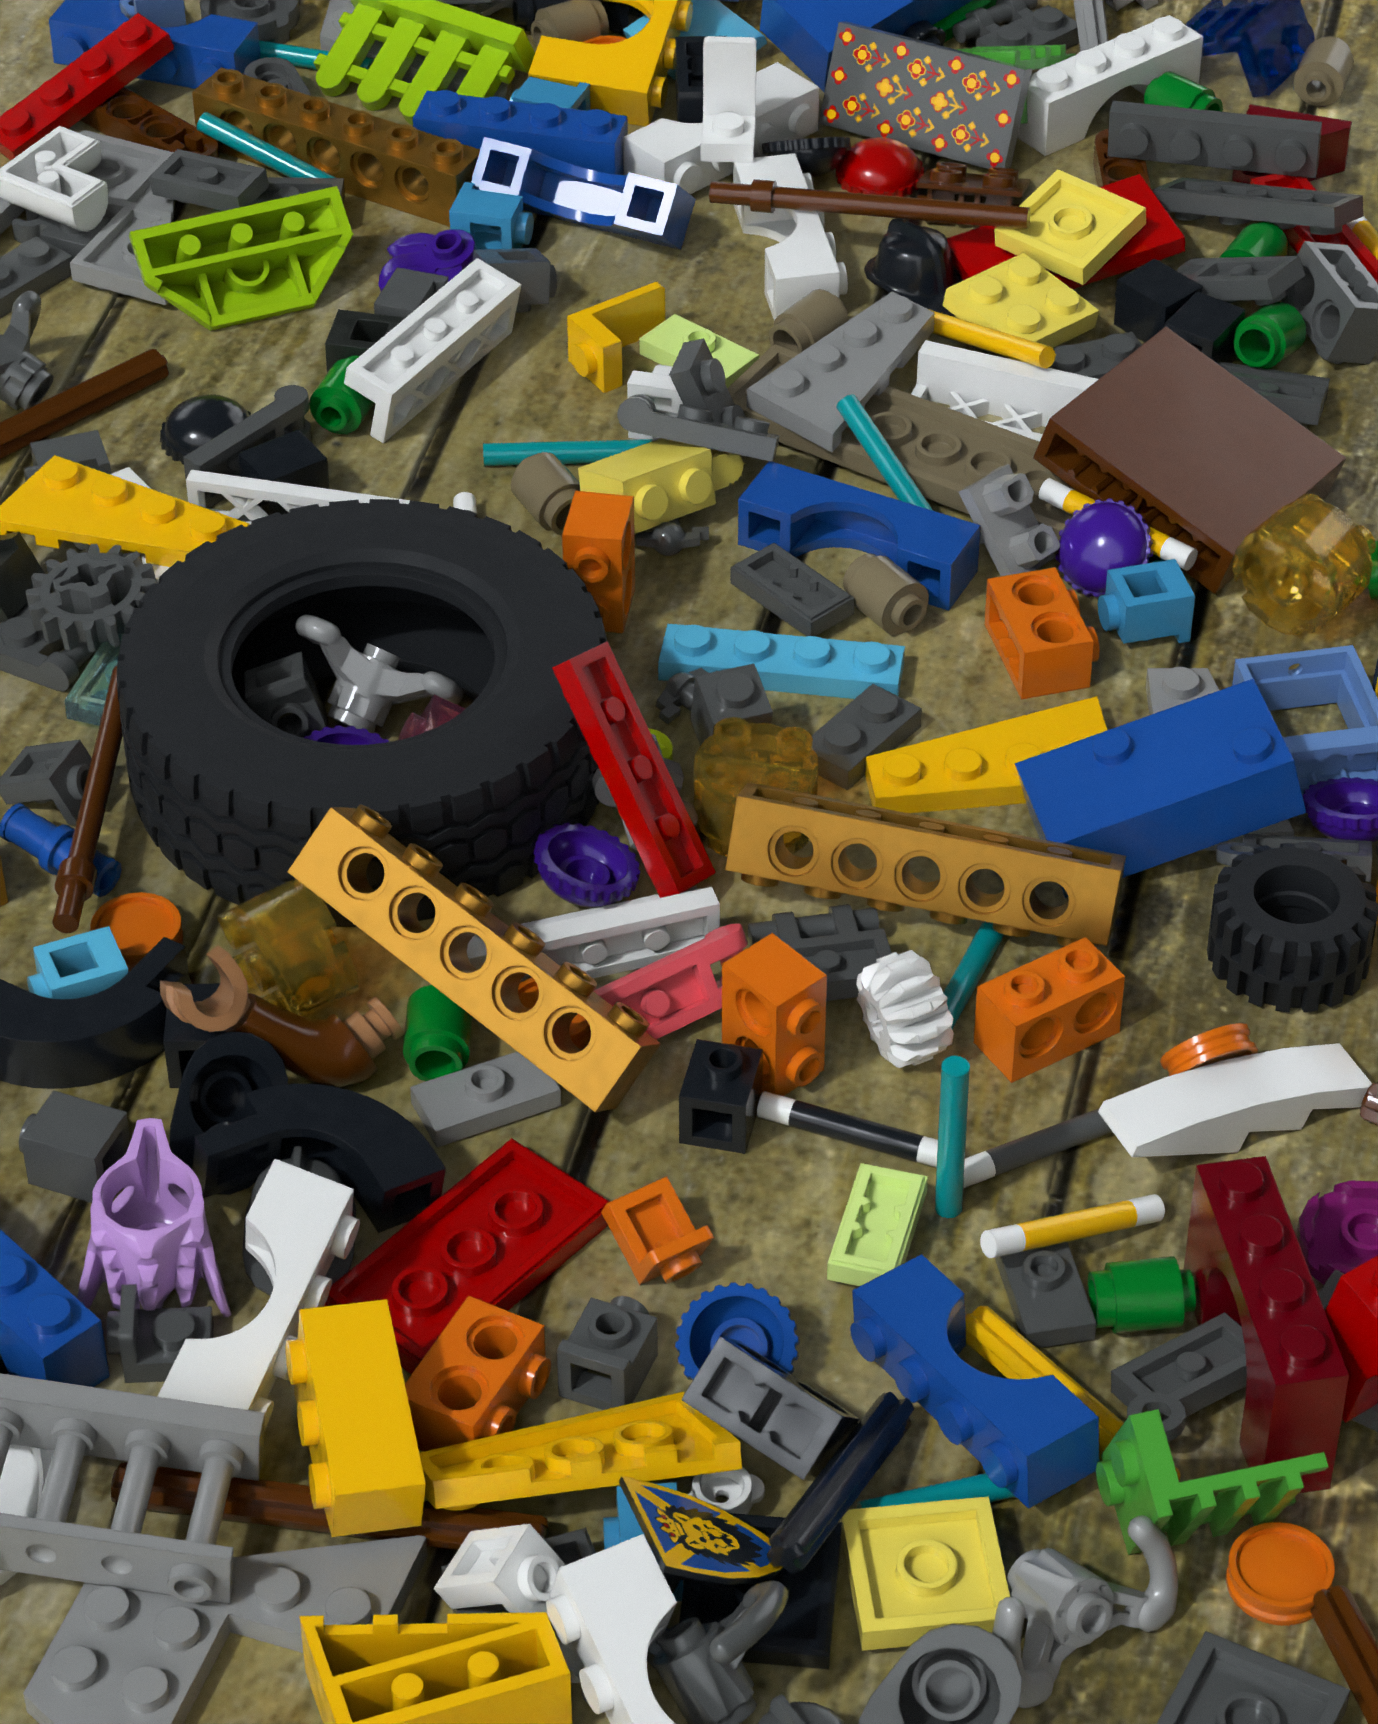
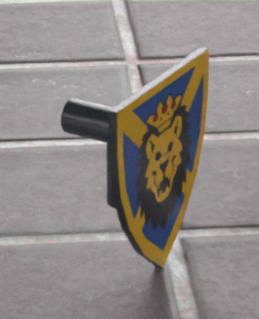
M621 1476L619 1484L672 1593L675 1592L680 1580L731 1591L736 1584L758 1583L777 1576L785 1569L783 1566L773 1567L769 1563L767 1553L771 1549V1545L766 1535L726 1511L691 1495L654 1483Z

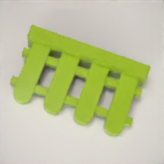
M351 0L355 9L352 14L343 12L338 22L342 28L341 33L327 55L319 53L313 64L318 70L316 73V83L324 95L329 97L338 96L347 89L350 82L359 84L357 95L363 106L370 111L384 108L392 96L401 98L399 109L405 121L413 125V116L426 91L447 90L459 68L468 70L456 91L458 95L482 98L493 97L501 82L511 83L516 75L513 69L525 73L529 72L535 52L523 28L437 0ZM375 40L384 42L370 68L360 67ZM416 55L426 56L412 82L402 81Z

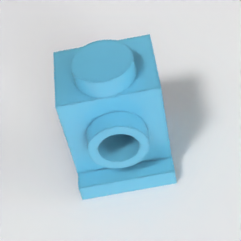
M107 926L33 947L37 974L28 976L27 983L29 992L38 996L53 999H75L94 995L110 988L119 982L129 971L112 931Z

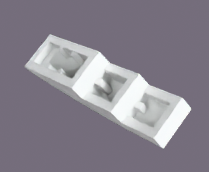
M1340 1043L1291 1047L1226 1059L1164 1077L1103 1101L1098 1113L1131 1157L1239 1152L1249 1132L1301 1130L1312 1109L1361 1107L1363 1097L1372 1083Z

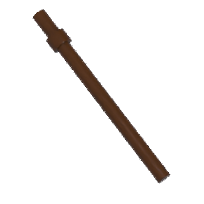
M754 179L752 184L712 181L709 189L710 203L750 206L752 212L774 213L775 208L1019 229H1028L1030 222V207L777 187V182L770 180Z
M117 666L112 671L68 858L60 863L55 881V891L59 896L53 917V926L62 933H72L78 929L84 901L92 896L97 878V869L93 862L123 737L117 692Z

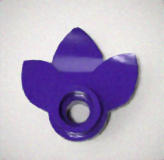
M452 229L441 231L436 235L421 232L399 238L387 247V251L392 259L382 267L378 283L380 291L382 292L397 267L447 276L449 282L473 262V250H477L472 235L463 230Z

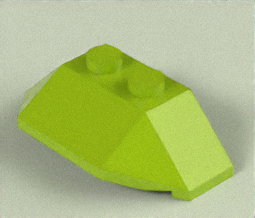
M338 186L129 232L130 242L144 285L209 331L314 308L353 237Z

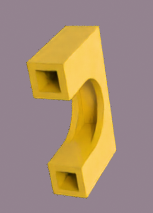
M606 0L635 7L650 19L646 26L637 34L616 43L591 44L541 35L528 77L575 87L580 82L590 84V110L600 109L607 111L609 114L628 116V124L647 126L651 124L656 107H664L668 92V78L666 75L668 69L675 70V37H679L681 31L688 32L692 21L693 3L691 0Z

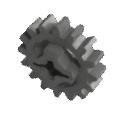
M91 544L88 553H77L72 548L66 550V561L61 563L57 560L49 559L45 562L48 574L34 573L31 576L33 588L26 590V598L33 628L35 631H43L45 642L49 644L62 638L64 648L68 651L75 648L79 642H85L89 652L96 651L99 642L108 641L114 647L119 646L120 635L125 633V627L134 609L139 608L140 599L153 583L157 584L151 563L143 564L141 554L137 551L123 557L121 545H114L107 553H100L97 544Z

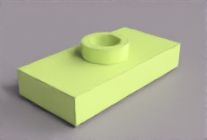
M673 314L639 338L640 354L666 366L674 365L684 342L704 338L713 358L718 359L722 364L727 388L759 359V354L677 314Z
M860 1163L827 1263V1280L861 1286L906 1262L926 1198L928 1176Z

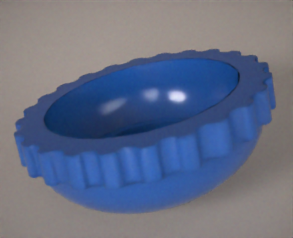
M736 1282L730 1283L727 1287L717 1285L711 1292H702L701 1298L697 1301L693 1300L689 1304V1311L682 1314V1324L676 1329L679 1339L675 1342V1348L680 1352L678 1362L682 1367H685L684 1374L688 1380L695 1378L719 1337L739 1340L790 1374L793 1373V1362L799 1357L796 1347L800 1344L798 1335H795L797 1325L794 1320L790 1319L791 1313L789 1309L782 1307L780 1299L777 1296H770L766 1289H755L750 1283H746L744 1286H739Z

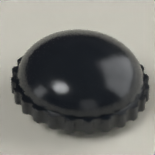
M849 137L805 138L762 144V152L767 156L795 153L802 173H810L811 177L826 174L837 168L844 161L847 149L851 148Z
M206 394L189 398L176 406L167 416L166 422L162 423V430L160 431L161 448L165 450L167 456L172 457V460L180 461L184 465V456L246 419L251 413L237 401L221 395Z

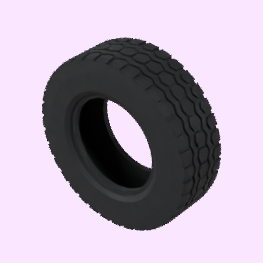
M359 499L329 502V506L319 507V504L289 509V513L284 515L277 512L252 520L251 525L247 527L239 525L218 535L215 542L207 541L186 554L184 562L177 561L160 576L159 584L153 583L140 599L139 608L134 609L125 627V634L122 636L116 673L117 692L129 784L141 821L155 845L160 847L162 854L178 870L184 869L188 878L206 890L213 887L217 896L239 906L247 903L252 911L280 918L282 914L290 917V921L321 925L322 921L332 922V926L357 927L287 872L330 807L357 809L361 804L373 809L391 823L392 828L388 834L405 847L412 843L434 855L443 864L439 873L457 887L460 883H466L487 897L492 894L499 897L522 885L524 877L529 876L533 878L539 873L538 864L534 862V848L539 834H544L546 830L556 827L553 826L554 824L563 825V823H569L574 825L581 823L583 826H586L595 813L596 805L599 804L592 786V778L599 767L591 755L590 748L552 667L607 642L599 609L591 593L587 591L586 585L573 569L568 570L567 563L551 549L543 550L541 542L520 530L514 533L510 525L487 516L484 519H480L474 512L450 506L446 510L439 508V504L410 501L409 504L400 503L399 500L370 499L369 503H359ZM303 615H312L336 625L341 632V636L356 651L363 653L367 643L401 658L396 668L401 672L425 674L426 672L433 671L440 673L457 682L462 687L464 694L469 696L474 702L450 721L416 736L368 745L331 744L287 733L269 724L254 713L252 708H249L245 698L244 671L302 651L314 681L334 676L335 674L320 645L311 643L296 632L295 623L297 619ZM376 856L371 859L366 870L367 881L374 890L380 887L384 879V867ZM426 895L419 901L416 914L418 921L435 918L434 904Z

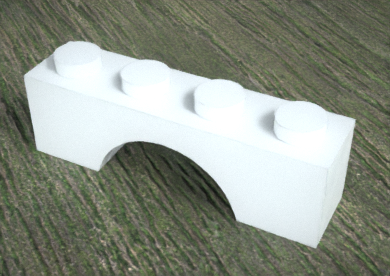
M1168 15L1131 32L1118 35L1116 38L1089 50L1081 51L1077 55L1054 65L1041 68L1031 74L1027 91L1028 123L1020 124L1017 138L1042 155L1047 156L1083 140L1090 123L1101 106L1112 95L1127 86H1132L1142 94H1145L1149 83L1168 71L1199 84L1203 36L1183 24L1179 19Z
M778 62L756 72L754 158L767 156L762 152L763 143L802 139L818 131L819 86ZM661 118L623 137L624 175H627L629 172L678 184L689 194L710 185L712 181H718L732 174L733 162L701 161L702 123H683Z
M795 153L756 157L753 159V163L733 162V183L752 184L754 179L776 181L777 187L813 189L810 173H802ZM734 205L743 233L760 235L780 242L765 248L764 293L774 321L777 316L813 290H826L838 298L839 295L847 294L848 280L844 262H836L835 239L832 232H825L824 212L775 208L774 213L752 212L750 206Z
M274 1159L246 1216L245 1249L258 1260L271 1280L273 1291L270 1299L254 1320L233 1333L215 1338L186 1339L157 1397L265 1412L266 1430L274 1407V1401L267 1399L277 1377L284 1380L289 1379L286 1363V1341L298 1339L299 1309L324 1307L332 1285V1279L325 1277L335 1256L346 1259L356 1239L360 1219L352 1217L354 1189Z
M644 1534L560 1567L550 1593L551 1599L546 1602L547 1613L557 1638L564 1645L572 1642L584 1667L579 1671V1678L583 1693L591 1709L596 1714L605 1712L610 1724H676L663 1711L652 1692L647 1673V1653L649 1647L666 1630L677 1602Z

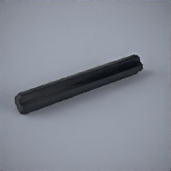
M887 1392L876 1399L769 1538L771 1549L767 1553V1558L773 1567L783 1566L790 1574L798 1573L806 1567L911 1427L910 1415L913 1413L914 1407L908 1398L899 1400L892 1392Z

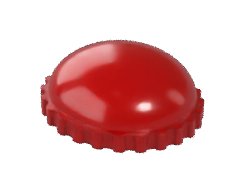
M885 137L868 138L857 142L847 150L844 161L836 168L837 183L841 184V189L847 190L850 193L898 197L911 195L914 190H918L919 188H916L917 181L924 174L922 161L918 160V156H916L912 149L900 141Z

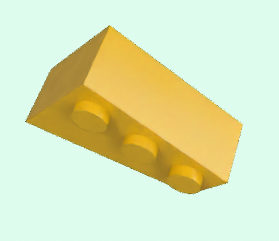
M387 1299L299 1309L298 1339L286 1341V1363L290 1384L294 1385L302 1446H308L312 1464H309V1485L314 1509L324 1508L332 1537L421 1526L426 1483Z
M546 1612L447 1614V1623L399 1624L398 1614L373 1615V1624L325 1625L324 1615L299 1616L305 1672L323 1724H572L570 1671Z

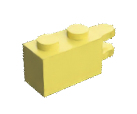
M660 438L579 467L578 474L580 491L634 496V533L637 534L656 527L661 523L672 521L716 504L715 491L728 487L730 483L734 484L735 481H739L740 476H743L742 472L745 463L738 454L720 452L710 448Z

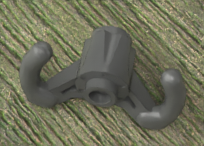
M26 291L14 301L11 309L10 324L4 334L0 335V399L15 410L20 408L26 410L40 403L47 394L54 379V376L47 371L46 363L30 353V339L41 311V297L34 291Z
M767 1581L753 1586L746 1592L742 1602L735 1611L719 1623L710 1622L702 1624L698 1617L686 1619L670 1629L666 1628L649 1647L647 1662L657 1670L688 1724H740L756 1709L757 1703L753 1698L754 1691L752 1689L754 1683L744 1667L742 1659L746 1651L771 1629L785 1609L789 1595L786 1587L780 1582ZM581 1688L583 1699L587 1702L583 1690Z

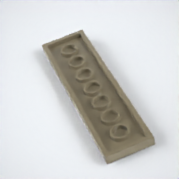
M774 344L727 388L734 404L742 408L745 417L770 423L768 433L780 435V443L887 484L849 426L842 432L841 443L832 453L747 408V388L799 354L798 352ZM887 386L880 396L873 394L865 404L866 412L925 498L969 514L958 492L984 478L998 467L1009 464L1014 474L1022 473L1026 475L1034 491L1033 502L1029 505L1038 523L1051 526L1056 537L1060 540V530L1065 528V521L1071 519L1073 515L1039 499V490L1043 482L1048 478L1069 488L1072 487L1033 459L1039 441Z

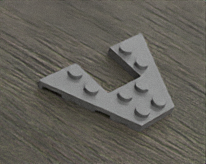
M87 130L79 132L100 141L101 162L87 175L107 182L108 205L104 216L112 217V219L70 262L72 280L95 286L101 290H110L167 305L168 301L144 285L130 242L129 232L174 222L175 200L153 195L149 176L173 152ZM0 198V235L12 224L14 218H18L25 211L24 208L9 203Z
M417 1535L233 1557V1592L230 1604L207 1600L191 1603L179 1600L173 1595L85 1582L23 1693L26 1710L39 1724H183L230 1632L303 1653L299 1616L324 1615L325 1625L373 1624V1615L398 1614L399 1616L428 1556L426 1537Z

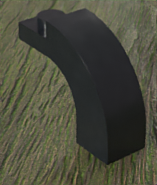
M163 937L119 982L102 992L82 998H46L0 979V1081L18 1086L43 1089L82 1087L120 1077L156 1058L165 1051L163 1041L167 1008L160 995V980L191 984L186 946Z
M285 1084L245 1093L243 1119L235 1122H221L208 1129L205 1133L195 1136L192 1170L201 1184L203 1198L257 1179L259 1174L273 1163L274 1159L283 1160L291 1158L294 1146H303L308 1158H315L329 1164L341 1177L343 1185L354 1189V1197L360 1203L378 1233L411 1221L442 1195L446 1167L419 1130L402 1115L385 1104L343 1088L319 1084Z

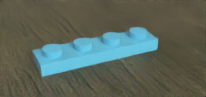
M667 624L658 660V680L668 681L677 673H688L699 668H703L708 673L716 670L720 671L755 664L766 691L855 699L870 685L875 684L899 696L904 668L905 646L881 644L879 642L825 639L817 636L804 637L772 634L756 630L741 631L702 627L700 625Z

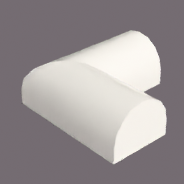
M58 126L0 168V198L79 231L88 232L94 229L104 217L108 205L107 182L87 175L101 162L100 141Z

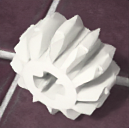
M909 950L900 954L894 952L876 959V963L864 967L863 972L858 974L856 986L859 991L857 1001L862 1008L864 1015L862 1020L867 1024L870 1038L878 1045L880 1055L897 1068L910 1064L916 1066L933 1059L934 1055L945 1051L947 1046L952 1044L954 1033L951 1026L954 1018L948 1010V997L944 995L940 987V978L932 973L930 963L926 959L920 957L913 950Z

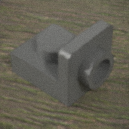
M81 740L26 746L0 777V795L6 805L32 801L42 804L53 800L68 825H76L91 756Z
M123 1284L121 1286L120 1311H108L107 1314L109 1355L121 1354L125 1383L165 1382L186 1339L213 1338L214 1335L212 1306L157 1308L152 1311H146L145 1309H140L137 1284Z

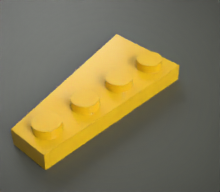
M56 455L48 460L0 505V535L13 532L34 535L36 545L60 549L64 541L89 545L97 544L100 553H107L114 545H121L123 554L137 551L145 554L146 563L171 567L177 561L184 562L186 554L207 541L215 542L218 535L239 525L244 527L250 525L241 520Z
M1098 697L1076 701L867 756L865 777L872 806L904 813H920L1024 804L1026 800L1015 763L1107 731Z
M683 1391L428 1450L419 1454L426 1483L425 1498L435 1509L443 1508L457 1511L473 1508L480 1503L620 1485L619 1480L621 1476L647 1482L742 1469L740 1441L728 1430L682 1401L681 1399L685 1394Z

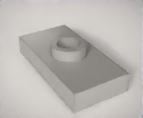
M519 1052L510 1053L410 1087L411 1104L437 1148L561 1106V1089L556 1081Z

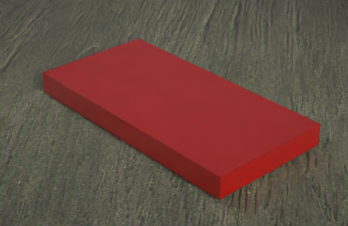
M1140 174L1100 187L1146 207V225L1084 285L1138 268L1154 258L1161 260L1185 252V236ZM982 226L946 238L953 265L963 280L1017 256L995 246V226ZM1046 269L1071 289L1084 286Z
M511 1138L331 1285L324 1306L387 1299L401 1368L412 1374L468 1296L504 1310H510L608 1226L601 1211L610 1201Z

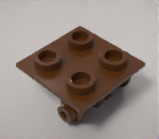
M938 162L936 163V169H927L917 181L916 188L928 189L927 196L918 195L917 198L955 201V194H959L958 201L966 202L967 195H974V203H982V196L986 197V204L1019 206L1021 204H1013L1014 197L1022 198L1030 185V179L1018 178L1019 170L1013 168L989 167L987 174L982 175L967 173V165Z

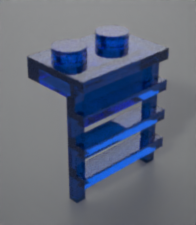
M1211 0L1185 24L1203 36L1201 57L1237 52L1252 97L1268 96L1273 93L1298 69L1307 47L1315 41L1313 29L1306 19L1300 0H1252L1250 3L1248 0H1232L1225 7L1222 0Z

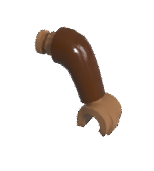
M219 945L206 954L217 968L221 977L217 991L209 998L194 1002L191 991L182 983L160 980V995L166 1008L181 1021L208 1032L225 1030V1032L252 1033L272 1045L283 1059L286 1070L309 1082L334 1087L362 1083L378 1072L373 1059L386 1050L383 1042L390 1036L397 1041L405 1035L394 1016L375 996L367 1002L370 1010L363 1016L358 1011H355L344 1021H341L335 1014H331L325 1020L309 1019L276 1006L255 994H247V981L241 968L230 953Z

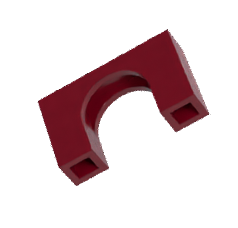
M1260 1156L1196 1165L1184 1269L1191 1270L1196 1294L1194 1314L1198 1326L1226 1313L1242 1327L1246 1354L1247 1386L1239 1443L1247 1466L1250 1468L1324 1452L1328 1468L1325 1471L1301 1475L1304 1488L1299 1493L1330 1489L1349 1373L1267 1157Z

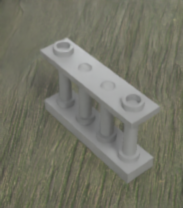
M0 1373V1477L10 1445L54 1450L36 1517L0 1513V1570L173 1595L179 1600L191 1603L207 1600L230 1604L233 1592V1547L216 1545L231 1478L259 1480L264 1459L265 1412ZM84 1456L128 1461L110 1529L66 1523ZM160 1466L202 1472L186 1540L141 1534L156 1471Z

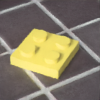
M1057 169L1019 205L1020 207H1030L1028 229L996 227L994 229L995 246L1015 255L1025 253L1042 267L1084 285L1146 225V207Z
M1025 253L1019 254L946 288L943 307L959 319L1052 348L1095 328L1099 310Z
M989 1496L849 1509L840 1520L842 1522V1542L862 1651L910 1646L929 1630L952 1623L974 1625L992 1633L999 1601L1010 1597Z

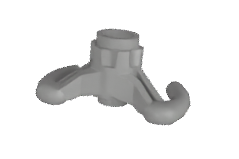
M303 615L295 623L296 632L301 637L313 644L320 645L337 678L327 700L328 703L332 704L327 716L347 726H354L357 729L364 728L368 732L373 733L376 726L383 727L392 706L395 704L431 697L447 705H457L464 697L462 687L454 680L433 671L426 672L425 674L405 673L397 670L396 668L401 658L372 644L367 643L363 653L356 651L341 636L339 628L324 619L312 615Z
M1139 1515L1132 1519L1128 1526V1535L1142 1550L1148 1564L1150 1580L1145 1592L1107 1582L1051 1548L1030 1550L1021 1555L1012 1565L1007 1576L1010 1597L999 1601L992 1634L998 1636L1015 1655L1022 1677L1021 1697L1018 1707H1035L1044 1703L1052 1694L1061 1662L1076 1648L1091 1644L1105 1631L1120 1625L1139 1628L1144 1632L1156 1631L1173 1616L1176 1610L1178 1592L1176 1558L1166 1535L1149 1517ZM1025 1618L1028 1621L1021 1658V1634Z

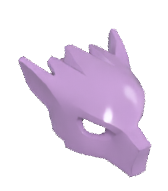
M146 1118L137 1120L126 1154L104 1172L93 1189V1201L90 1207L91 1235L77 1299L89 1309L98 1289L103 1282H106L112 1306L120 1310L121 1286L123 1284H137L139 1302L146 1311L162 1308L164 1301L173 1289H175L183 1308L192 1304L198 1281L203 1277L224 1318L229 1317L232 1314L210 1237L199 1179L187 1164L171 1152L162 1119ZM123 1188H125V1189L117 1196V1198L113 1201L115 1195H116L119 1191H121Z

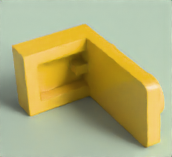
M653 282L567 316L568 361L581 376L588 378L603 393L623 386L622 347L639 341V338L665 321V288L660 283Z

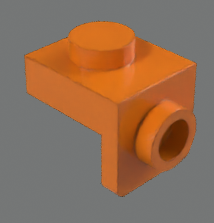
M667 1176L608 1202L601 1211L639 1285L661 1275L665 1283H672L691 1274L702 1266L703 1262L700 1256L714 1239L708 1225L697 1230L695 1229Z

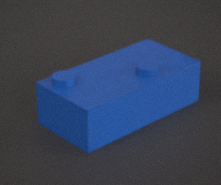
M763 0L759 30L825 92L838 22L847 21L902 35L914 23L927 20L933 25L972 0Z
M1254 678L1015 763L1029 814L1039 838L1126 856L1122 878L1306 813L1295 761ZM1060 885L1064 897L1067 898L1066 890Z

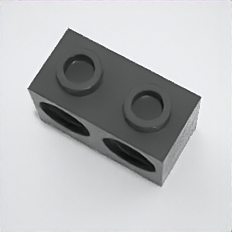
M1304 241L1297 256H1300L1305 276L1286 290L1287 295L1281 301L1293 306L1300 312L1305 321L1306 334L1316 346L1317 353L1323 359L1334 364H1341L1343 362L1370 364L1378 350V283L1348 245Z

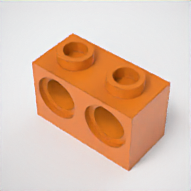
M575 490L562 533L563 560L567 563L568 570L573 569L586 585L587 591L591 593L599 609L605 632L624 633L635 592L634 496Z
M1056 567L988 578L984 625L1020 698L1027 699L1090 688L1092 662L1098 661L1100 655L1097 633L1093 626L1086 627L1080 615L1078 597L1073 589L1067 590Z
M774 933L769 934L722 963V1043L763 1049L762 1092L767 1091L785 1096L797 1087L808 1085L824 1070L827 975Z
M1087 937L1077 940L977 986L973 1043L1013 1083L1120 1033L1125 976Z
M468 1296L405 1383L418 1449L424 1452L513 1431L516 1415L528 1398L536 1399L542 1393L550 1375L551 1360L546 1358L544 1325Z

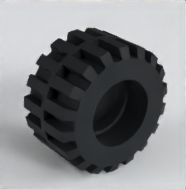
M1280 843V848L1274 849L1265 845L1254 848L1252 856L1244 853L1232 859V867H1224L1218 875V882L1214 886L1207 945L1208 960L1213 962L1212 971L1217 979L1227 980L1226 988L1236 996L1245 994L1249 996V1003L1262 1007L1264 1004L1276 1006L1275 1011L1290 1013V1008H1301L1303 1012L1318 1011L1320 1004L1333 1007L1342 1003L1343 995L1353 996L1360 989L1361 980L1366 979L1369 972L1378 916L1377 893L1373 884L1365 883L1366 874L1359 867H1348L1346 858L1336 853L1332 855L1322 853V848L1308 845L1307 849L1297 848L1295 843Z

